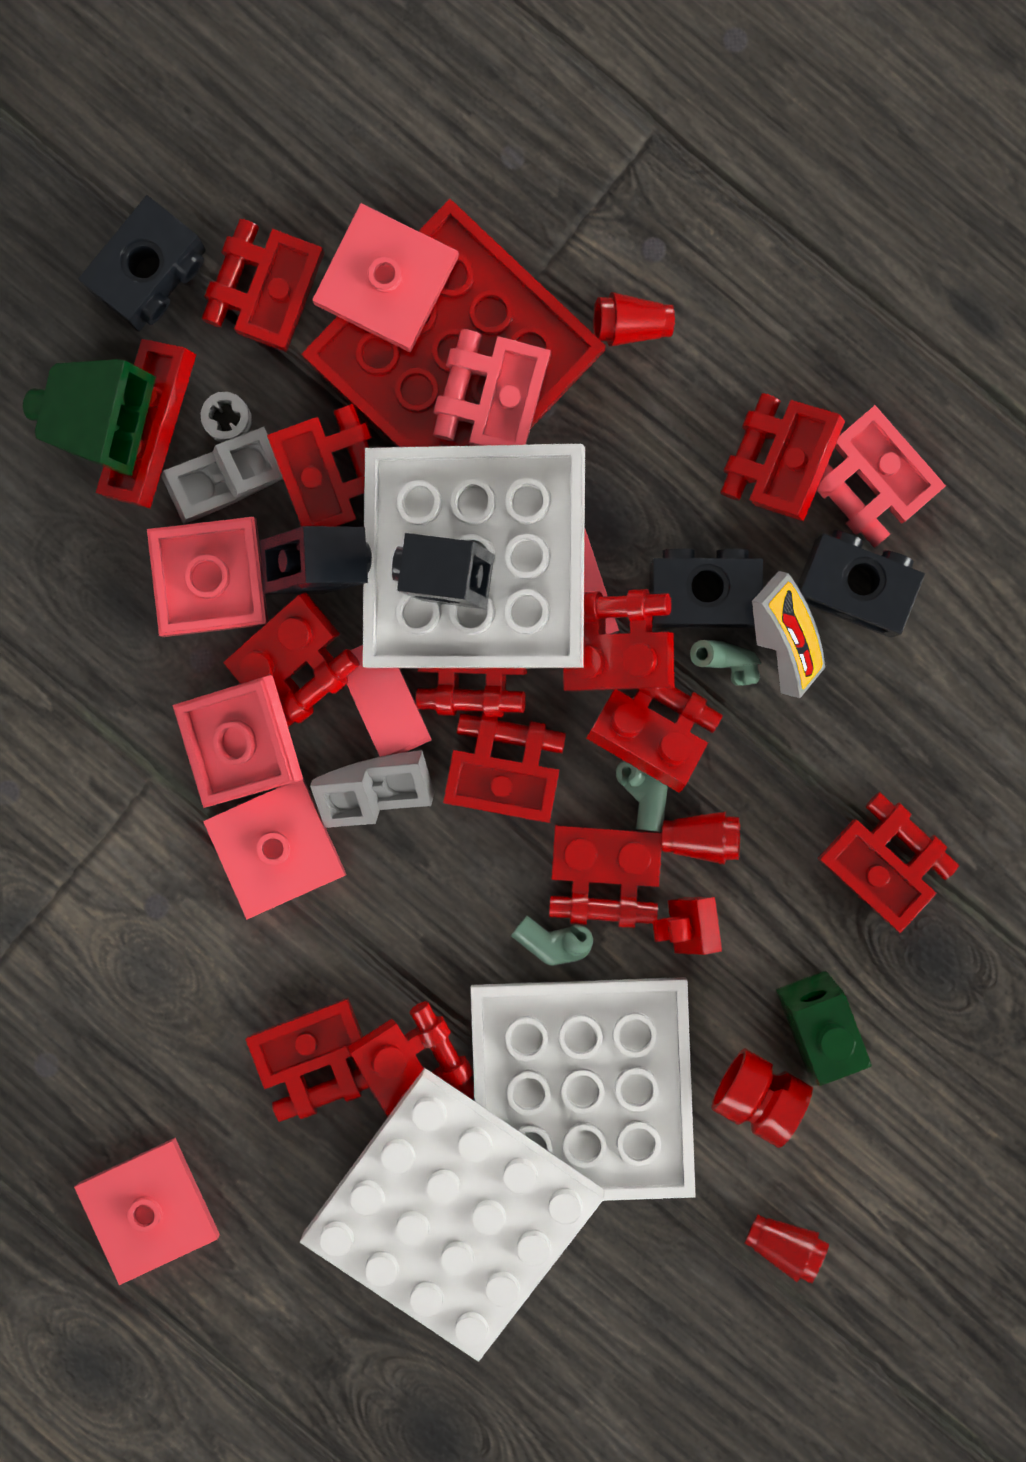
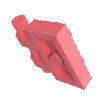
M461 329L456 348H451L446 366L450 368L444 395L437 397L433 413L438 415L433 436L454 441L458 423L467 422L474 424L469 441L470 446L526 445L551 350L497 336L493 355L489 357L477 353L482 335L472 330ZM476 374L486 377L479 405L465 401L471 375Z
M874 405L839 436L834 448L845 460L835 469L829 463L827 464L817 492L824 499L829 496L849 519L846 525L853 533L857 535L861 532L875 548L890 535L888 530L877 519L886 509H889L902 524L946 485ZM855 472L876 495L867 505L845 483Z

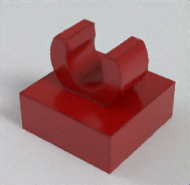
M682 897L668 900L670 917L652 920L655 942L670 940L674 946V953L706 955L722 951L715 897Z

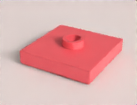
M361 203L312 301L314 305L411 353L459 257V253L457 250Z
M255 517L147 529L160 637L263 626L268 623L266 597L263 594L257 519Z
M273 675L172 705L203 808L303 780Z
M304 777L303 780L276 788L203 821L246 920L347 875L328 831L323 825L320 813Z
M176 1138L85 1179L74 1186L119 1285L217 1240L220 1236Z

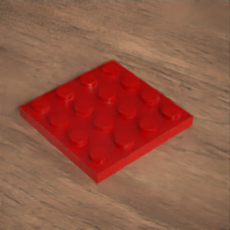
M449 199L418 232L457 250L459 257L411 353L337 316L301 354L321 376L351 404H354V407L396 447L470 446L469 441L474 426L471 423H458L454 441L433 436L438 415L433 413L437 397L444 395L450 368L446 366L451 348H456L461 329L480 333L482 337L477 353L489 357L493 355L497 336L551 350L531 428L606 350V345L456 203ZM477 374L471 375L465 401L479 405L486 377Z

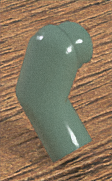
M700 640L692 645L690 657L694 665L698 667L731 668L730 678L735 686L757 684L760 680L758 665H761V661L755 652L715 640Z
M621 760L616 768V778L639 802L636 829L662 832L668 787Z
M528 915L525 916L511 934L513 939L543 963L550 966L579 961L589 954L593 945V935L583 925H573L568 928L548 932Z

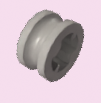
M217 392L203 403L200 412L201 423L205 431L216 441L222 443L250 431L252 414L248 406L238 395L231 392ZM223 405H231L233 412L240 416L237 426L230 423L232 428L230 431H222L221 425L213 420L216 410L223 413L221 408Z

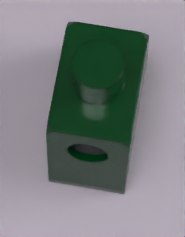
M120 359L56 363L50 368L45 390L33 388L26 393L23 400V412L27 419L37 421L35 428L36 439L121 474L132 476L156 376Z
M826 970L776 989L812 1086H822L872 1067L848 1000L843 990ZM824 995L815 1001L804 1002L811 997Z

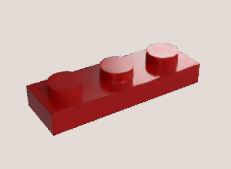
M141 339L134 365L156 376L133 474L128 476L103 467L96 489L97 494L151 509L197 354L184 347Z

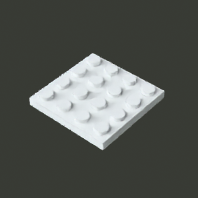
M583 444L365 448L364 527L366 542L371 548L372 564L368 572V583L363 584V667L583 668L585 446ZM405 533L473 541L493 553L494 562L487 610L425 602L397 591L398 581H394L392 578V561L396 548L398 546L403 547Z
M686 977L471 985L474 1099L476 1103L603 1188V1201L695 1197L688 982Z
M424 1068L305 1229L300 1243L479 1362L604 1200V1189Z

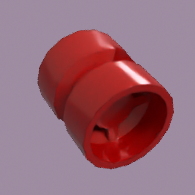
M744 1048L734 1058L721 1079L712 1100L711 1109L737 1125L745 1121L750 1122L753 1134L780 1148L790 1140L802 1121L810 1104L813 1087L787 1071H783L778 1075L774 1074L771 1062Z

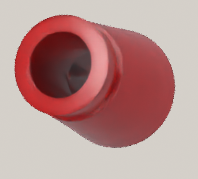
M611 292L609 297H598L596 299L593 315L594 335L600 341H607L609 347L659 339L661 337H672L675 326L673 305Z
M722 811L674 820H663L662 851L725 865L726 860H739L740 817L727 816V812Z
M757 1214L744 1242L745 1245L753 1248L755 1252L796 1283L800 1278L811 1284L813 1283L829 1248V1243L818 1238L819 1232L771 1218H765Z

